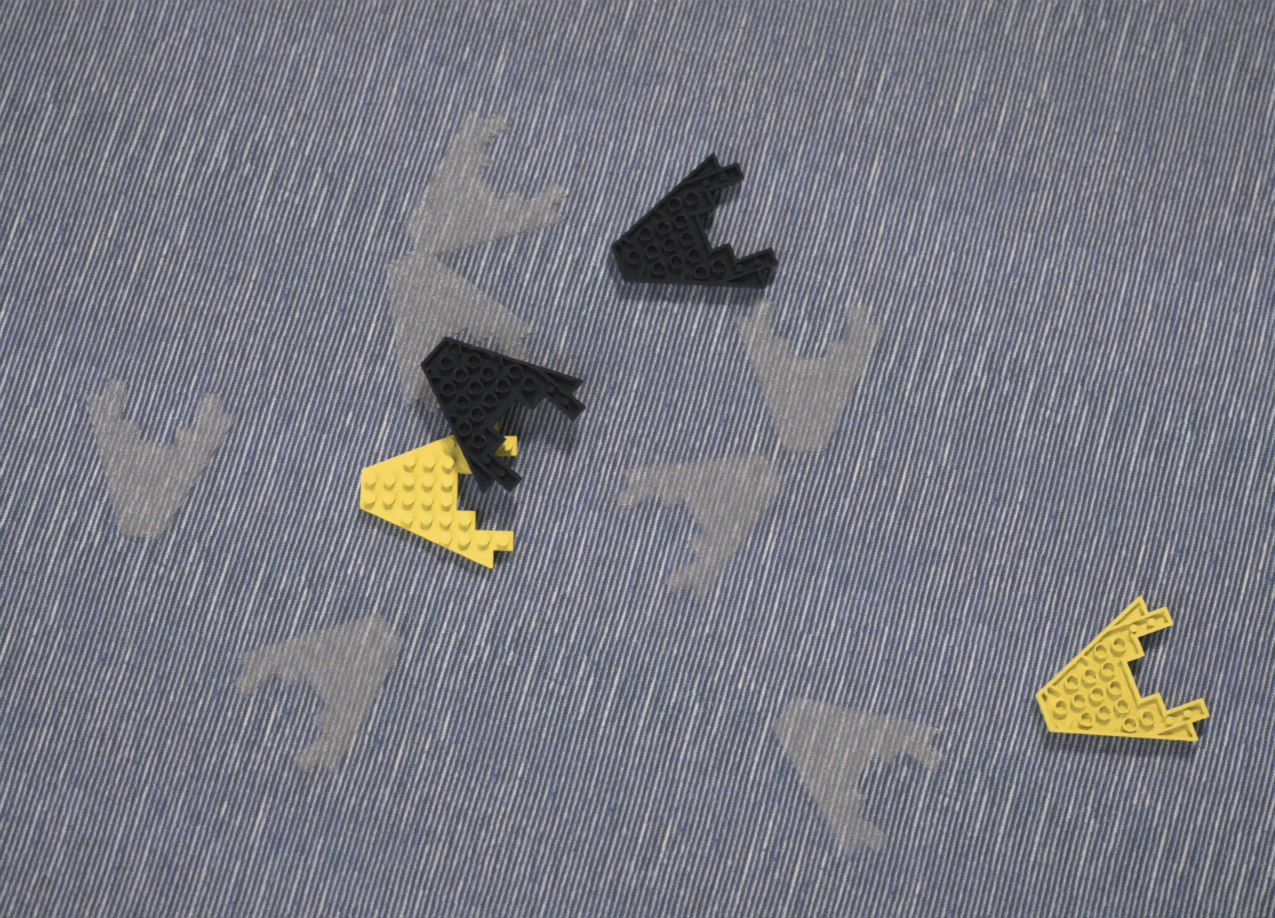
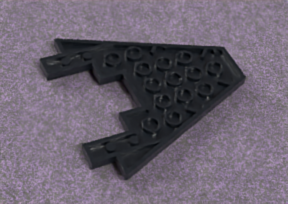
M711 153L611 245L612 253L624 282L750 289L767 288L762 271L778 266V261L772 247L736 259L730 242L712 249L700 216L716 211V206L711 196L712 192L745 180L738 162L720 168L715 153Z
M447 336L441 340L420 364L483 495L495 481L507 492L511 493L523 480L520 475L495 455L507 439L494 429L493 426L517 400L533 411L546 398L572 422L586 409V406L573 396L584 383L582 379Z

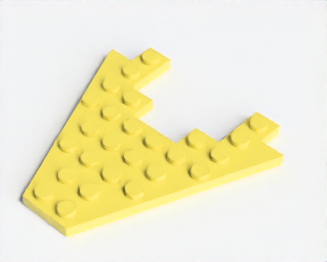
M499 421L493 426L497 431L499 429ZM454 435L362 469L360 509L490 569H493L494 551H513L514 531L475 530L476 511H457L458 474H472ZM504 436L507 440L497 450L495 455L517 457V436Z
M1142 596L1137 597L1035 695L1049 732L1198 741L1192 723L1209 717L1203 698L1166 711L1160 693L1141 699L1127 664L1128 661L1145 656L1138 637L1173 625L1167 607L1148 613Z

